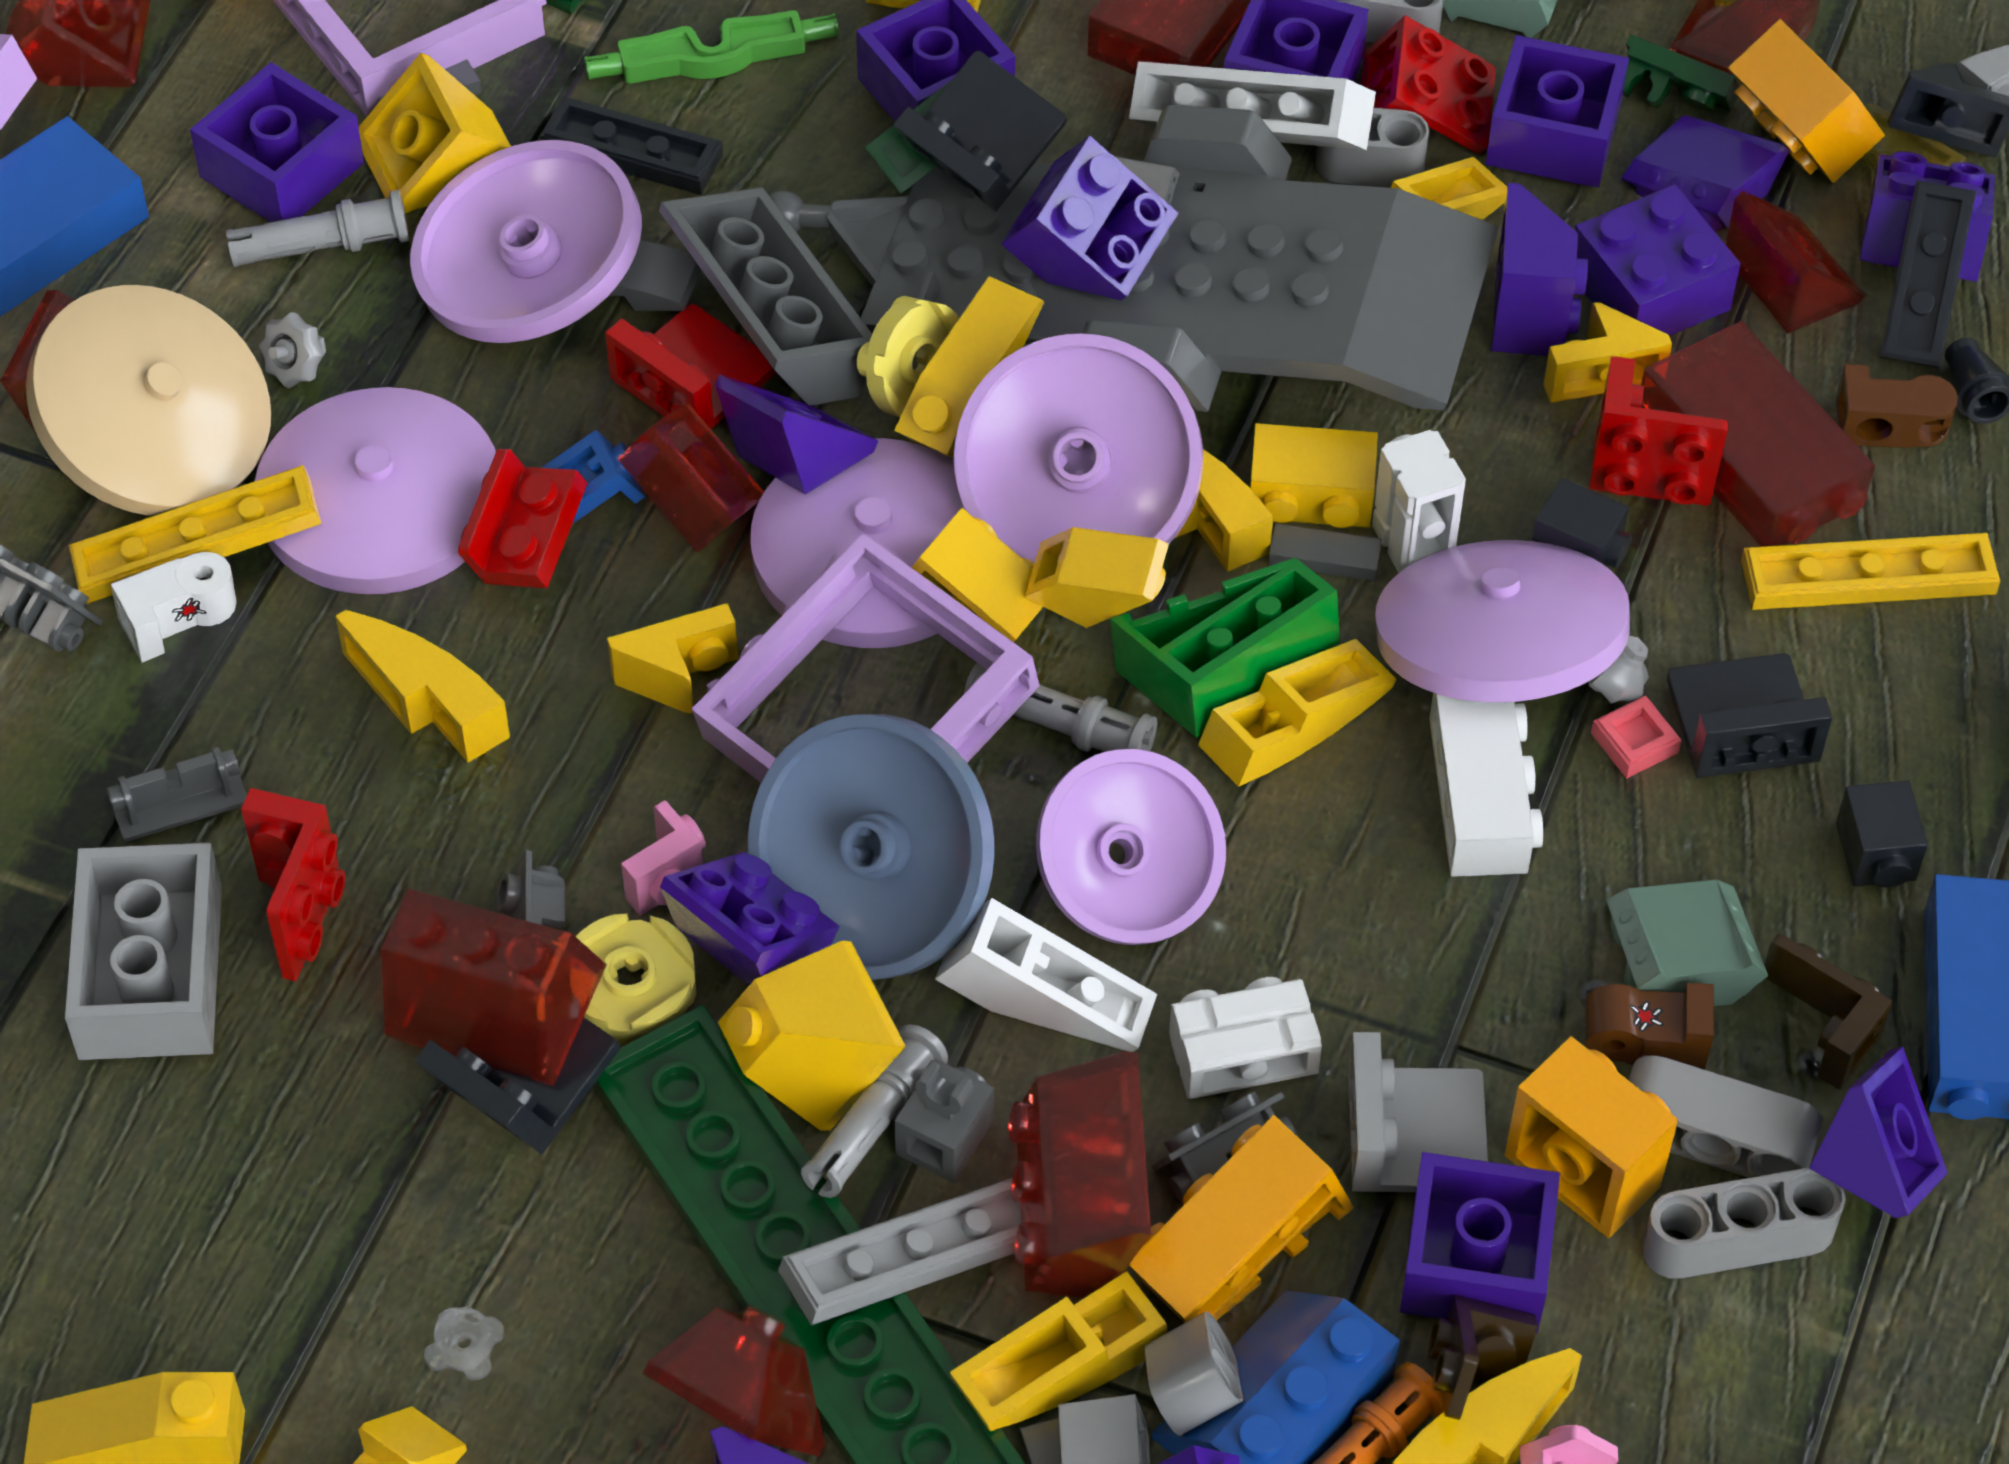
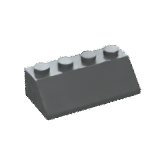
M763 187L662 202L659 212L772 368L809 406L860 396L866 377L862 376L857 369V356L860 348L870 341L872 333Z

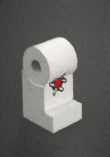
M200 552L182 559L177 558L111 584L118 620L141 663L165 653L162 639L196 625L212 626L220 624L232 615L237 603L230 565L224 557L212 552Z

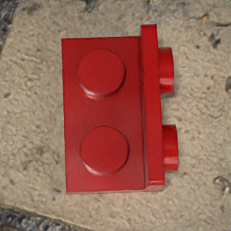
M497 449L489 471L482 480L481 491L468 524L462 531L458 546L459 555L485 584L548 588L588 483L577 470L525 467L510 449Z

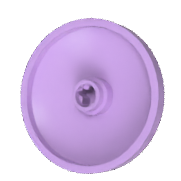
M541 140L505 148L484 157L459 173L437 194L426 209L416 228L410 253V266L415 286L434 317L446 328L466 338L483 342L510 343L534 339L553 333L592 311L609 296L623 279L634 260L641 238L642 215L640 205L621 168L611 158L595 148L581 143L562 140Z
M1082 333L1064 334L1048 337L1018 349L1003 359L983 378L972 393L959 422L955 439L954 471L957 488L965 510L974 518H979L988 523L996 532L997 537L1017 555L1035 563L1041 541L1072 527L1156 538L1169 544L1186 523L1196 502L1203 472V444L1196 415L1186 394L1169 371L1157 360L1129 343L1111 337Z
M392 387L368 388L339 394L323 400L298 414L276 434L260 460L255 481L304 465L311 480L322 524L267 543L274 554L296 574L310 582L336 591L368 595L388 594L431 583L452 572L465 562L458 553L461 534L472 514L481 491L482 480L489 471L496 453L495 448L487 433L471 415L443 398L422 391Z
M875 438L878 440V444L872 454L806 495L775 478L758 502L751 524L750 536L752 565L755 577L768 602L782 616L790 599L800 591H807L825 572L832 556L836 554L840 557L862 533L868 535L908 566L912 567L961 508L965 510L957 488L954 460L916 443ZM873 586L822 640L858 648H887L918 642L938 633Z
M1494 540L1469 543L1426 556L1403 569L1386 585L1379 596L1375 612L1377 644L1380 653L1386 663L1397 674L1427 691L1450 698L1476 702L1533 700L1556 695L1578 687L1600 675L1617 660L1627 644L1630 633L1628 594L1619 578L1599 561L1578 551L1549 543L1525 540Z

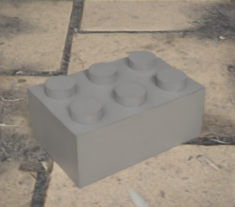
M211 843L78 849L65 1020L78 1060L213 1054L222 884Z

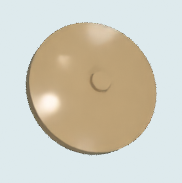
M119 285L90 292L68 304L56 315L42 334L30 358L26 380L27 404L31 421L41 444L60 470L87 493L114 507L132 513L155 516L237 488L251 473L264 452L271 427V405L267 384L255 356L244 340L226 321L212 310L184 295L162 288L143 285Z

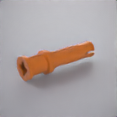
M1410 1362L1402 1363L1395 1369V1380L1372 1402L1368 1400L1362 1401L1354 1409V1415L1351 1419L1352 1426L1312 1464H1339L1340 1462L1344 1464H1375L1382 1457L1388 1459L1393 1456H1399L1408 1445V1436L1429 1416L1436 1418L1444 1412L1441 1391L1433 1389V1378L1416 1364ZM1401 1403H1405L1407 1408L1400 1415H1396L1395 1409ZM1363 1441L1367 1447H1363L1361 1442Z

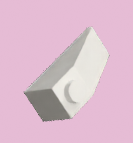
M993 898L984 903L975 923L965 937L943 957L935 978L938 982L991 1012L1128 1052H1134L1139 1048L1157 997L1155 992Z

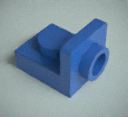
M597 430L542 467L577 470L588 483L573 523L619 491L624 493L635 504L646 497L636 478L643 470L632 451L623 442L614 446Z

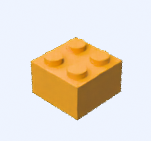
M1781 19L1728 67L1741 84L1734 91V94L1752 112L1751 116L1773 139L1777 137L1789 150L1790 156L1809 175L1819 169L1832 183H1835L1885 136L1855 92Z
M1570 1036L1518 1086L1504 1156L1516 1166L1560 1172L1557 1198L1609 1239L1661 1188L1678 1118L1671 1114L1670 1109L1660 1097L1652 1092L1640 1090L1618 1073L1615 1065L1607 1056L1597 1050L1587 1049Z

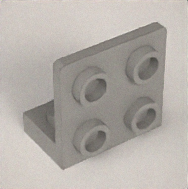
M1353 1032L1348 1067L1352 1191L1416 1192L1422 1152L1488 1162L1484 1080L1481 1070L1394 1068L1393 1059H1382L1380 1032Z

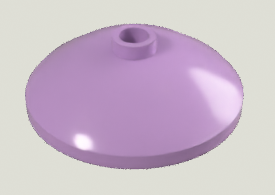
M1117 749L1094 755L1070 769L1053 787L1043 805L1038 820L1036 853L1039 870L1051 898L1064 915L1085 932L1108 942L1124 945H1143L1172 937L1184 931L1203 915L1216 896L1222 881L1226 862V841L1223 824L1211 796L1198 779L1177 762L1154 752L1139 749ZM1112 842L1119 844L1125 852V859L1122 864H1117L1110 858L1109 846Z

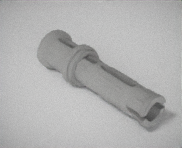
M399 189L390 191L388 198L356 204L351 199L341 200V204H336V210L252 227L226 230L227 239L230 241L228 242L229 252L234 267L344 245L345 250L351 249L352 252L360 251L362 244L392 238H398L401 243L410 241L405 210Z
M978 663L974 665L969 674L964 694L987 671ZM1041 684L1013 714V716L1022 720L1030 721L1071 736L1072 743L1084 752H1089L1093 748L1103 752L1117 749L1150 751L1157 731L1156 716L1146 713L1140 718L1108 706L1107 699L1101 696H1090L1084 701Z
M911 1024L901 1026L898 1029L906 1047L874 1083L863 1091L813 1158L803 1166L801 1175L811 1190L816 1187L824 1174L828 1172L826 1176L829 1179L820 1189L819 1195L828 1198L836 1197L843 1189V1184L882 1132L887 1128L892 1119L899 1115L914 1092L915 1084L929 1062L937 1059L947 1064L948 1054L945 1046L929 1030Z

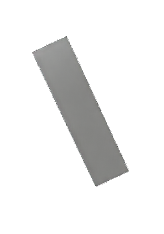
M1016 1176L783 1256L778 1271L809 1323L814 1325L1040 1245L1048 1240L1052 1227L1020 1177Z

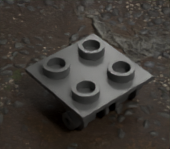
M0 545V620L13 628L19 627L22 633L33 636L56 651L64 649L73 651L80 645L84 635L80 627L85 619L101 627L104 621L84 608L89 600L88 596L64 583V579L32 561L27 564L15 557L13 552Z

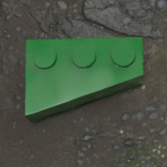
M1297 558L1222 581V591L1188 602L1185 594L1168 599L1166 600L1167 609L1132 620L1129 612L1110 618L1116 672L1196 738L1203 734L1214 708L1258 692L1266 673L1333 648L1340 643L1337 590Z

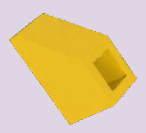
M1072 527L1040 542L1025 598L1085 628L1091 627L1153 601L1165 581L1166 573L1162 567L1169 544L1156 538Z

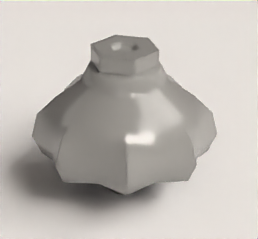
M290 312L282 319L269 320L266 323L265 337L258 346L264 357L265 372L276 376L282 385L288 389L300 382H309L315 379L318 364L326 353L324 338L318 335L317 328L307 324L297 313Z
M1629 636L1621 655L1608 669L1588 681L1589 687L1593 688L1596 692H1601L1611 703L1617 701L1631 703L1641 698L1643 687L1649 678L1644 664L1648 648L1639 637Z

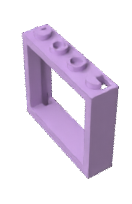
M273 0L366 117L380 102L379 97L384 96L420 53L429 55L444 69L468 59L474 69L545 35L542 6L547 4L546 0H498L376 58H372L326 0Z
M862 533L840 557L836 554L832 556L825 572L807 591H800L790 599L783 611V615L764 635H757L747 643L740 655V660L721 679H715L706 685L708 693L691 710L703 739L761 783L776 758L743 734L737 727L873 586L987 670L930 729L954 747L966 763L970 761L1040 685L1033 657L868 535Z

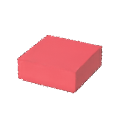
M1646 695L1594 720L1591 729V735L1626 779L1678 754L1682 742Z

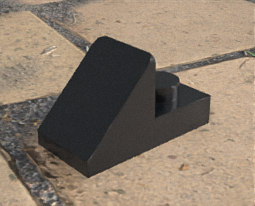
M1952 63L1909 72L1887 120L1888 127L1996 158L2009 131V96L1963 83L1957 66Z

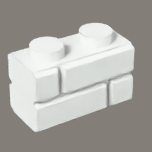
M1427 430L1415 435H1402L1386 443L1381 449L1375 495L1376 508L1373 512L1372 527L1378 538L1382 539V545L1388 547L1387 554L1398 573L1426 556L1455 547L1457 543L1466 478L1454 458H1449L1450 451L1438 431Z
M1265 977L1253 981L1245 990L1220 995L1213 990H1199L1185 996L1180 1003L1171 1004L1170 1041L1177 1065L1180 1067V1075L1187 1099L1319 1073L1322 1049L1321 1036L1314 1015L1311 1013L1310 1002L1301 979L1282 982L1276 977Z

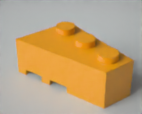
M1275 1115L1263 1126L1257 1124L1246 1130L1235 1142L1231 1150L1232 1157L1214 1175L1208 1173L1195 1181L1183 1197V1207L1166 1224L1159 1222L1150 1227L1137 1241L1134 1247L1135 1255L1127 1262L1138 1278L1184 1323L1205 1311L1209 1312L1217 1321L1261 1285L1262 1279L1257 1274L1279 1252L1284 1250L1293 1259L1308 1246L1309 1241L1302 1235L1307 1229L1328 1212L1340 1220L1354 1209L1332 1168Z

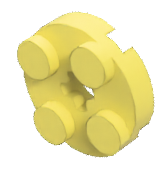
M901 296L893 302L891 308L880 319L870 341L860 348L857 356V369L862 376L866 377L867 387L874 403L886 414L901 417L919 376L959 320L957 314L950 307L928 300ZM917 351L915 357L918 362V366L915 370H913V358Z
M628 913L606 916L584 928L574 938L567 952L568 961L564 968V987L569 1007L614 1037L620 1045H626L683 1015L688 1007L694 1003L697 996L694 954L691 945L678 928L664 919L650 916V922L629 920ZM622 967H626L631 972L638 971L641 968L646 971L641 976L642 981L636 984L623 985L618 983L617 970Z

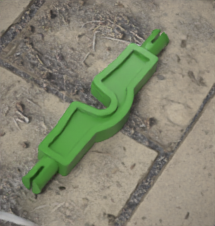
M796 10L768 15L727 18L720 26L721 43L714 47L703 45L692 27L681 26L647 36L618 41V52L589 57L584 56V63L588 81L623 74L625 82L628 84L678 75L696 79H712L739 72L752 62L805 53V42L833 37L838 38L839 30L834 13L800 20Z

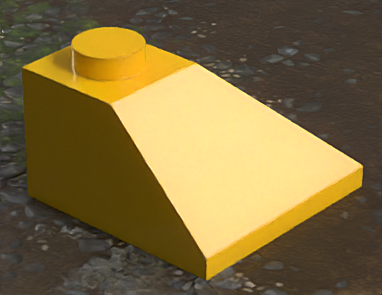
M420 53L358 127L363 156L384 197L388 198L390 191L399 189L405 214L429 206L437 194L452 179L472 164L497 151L511 147L493 111L434 59L424 53Z
M851 941L837 942L754 979L718 1021L743 1074L820 1131H830L852 1107L863 1091L874 1083L906 1047Z

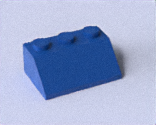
M1285 1290L1232 1347L1238 1364L1243 1402L1182 1436L1174 1433L1164 1419L1152 1432V1439L1173 1455L1195 1445L1238 1455L1241 1464H1312L1352 1425L1351 1419L1354 1415V1409L1362 1401L1368 1400L1372 1402L1393 1380L1400 1340L1345 1298Z

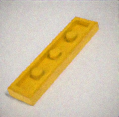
M304 465L78 541L70 544L69 549L78 591L89 597L86 603L89 604L112 596V583L177 558L182 559L200 552H212L226 557L322 523L310 477Z
M1988 533L1744 548L1741 559L1752 610L1996 595L2000 584Z

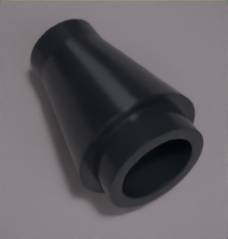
M1961 338L1951 343L1945 351V360L1950 369L1953 387L1958 395L1957 408L1959 412L1980 424L1992 423L2004 417L2009 412V376L1981 349L1975 339Z

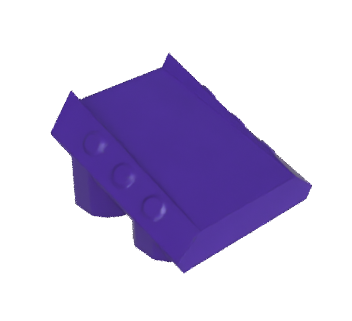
M1684 115L1634 158L1621 179L1634 186L1636 194L1642 198L1676 184L1716 232L1722 227L1729 229L1767 195L1789 150L1783 144L1722 127L1719 124L1694 116Z

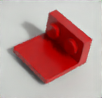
M1404 15L1364 52L1361 86L1376 92L1373 108L1415 112L1423 117L1428 127L1477 154L1483 153L1488 148L1496 73L1495 67L1479 55L1467 51L1441 36L1435 30L1427 28Z
M695 304L688 305L684 311L677 314L655 334L647 331L641 332L624 319L619 320L605 332L610 379L696 440H699L725 418L715 387L719 374L761 387L777 373L758 347Z
M1611 356L1595 435L1589 489L1610 492L1620 496L1633 495L1668 500L1682 505H1710L1727 437L1728 422L1723 419L1641 408L1644 386L1633 384L1635 359Z
M250 788L241 811L258 879L275 889L267 906L266 914L282 978L296 982L305 961H314L319 952L323 936L322 921L328 907L336 908L344 892L346 875L344 870L339 869L337 860L338 838L336 834L331 833L325 805Z

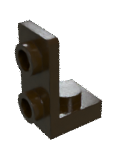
M1777 934L1770 943L1764 964L1768 973L1766 979L1831 1018L1817 1044L1818 1047L1825 1050L1817 1076L1841 1090L1882 1036L1893 1001L1882 995L1867 980L1852 977L1827 962L1812 947L1803 943H1796L1782 934Z
M1454 1295L1447 1319L1442 1317L1436 1318L1428 1344V1358L1436 1360L1433 1389L1441 1391L1445 1417L1460 1420L1473 1378L1489 1381L1527 1362L1538 1328L1535 1314Z

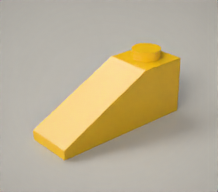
M989 276L919 376L894 431L919 445L928 447L954 460L955 439L959 422L972 393L997 364L1018 349L1024 347L1044 301Z
M160 1372L33 1403L23 1464H239L245 1408L234 1372Z

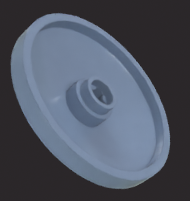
M858 714L831 719L810 728L793 740L775 759L761 782L753 803L748 831V854L765 861L771 867L772 873L794 891L803 893L815 900L820 907V911L840 926L831 945L840 941H851L871 980L898 977L926 968L944 957L965 937L975 923L989 891L994 866V832L989 807L975 774L962 756L946 740L929 728L902 717L885 714Z

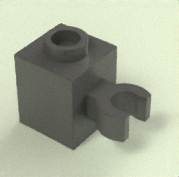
M937 1059L931 1060L917 1080L914 1092L895 1119L896 1155L955 1183L994 1123V1087L988 1085L983 1077L971 1069L965 1067L953 1068Z

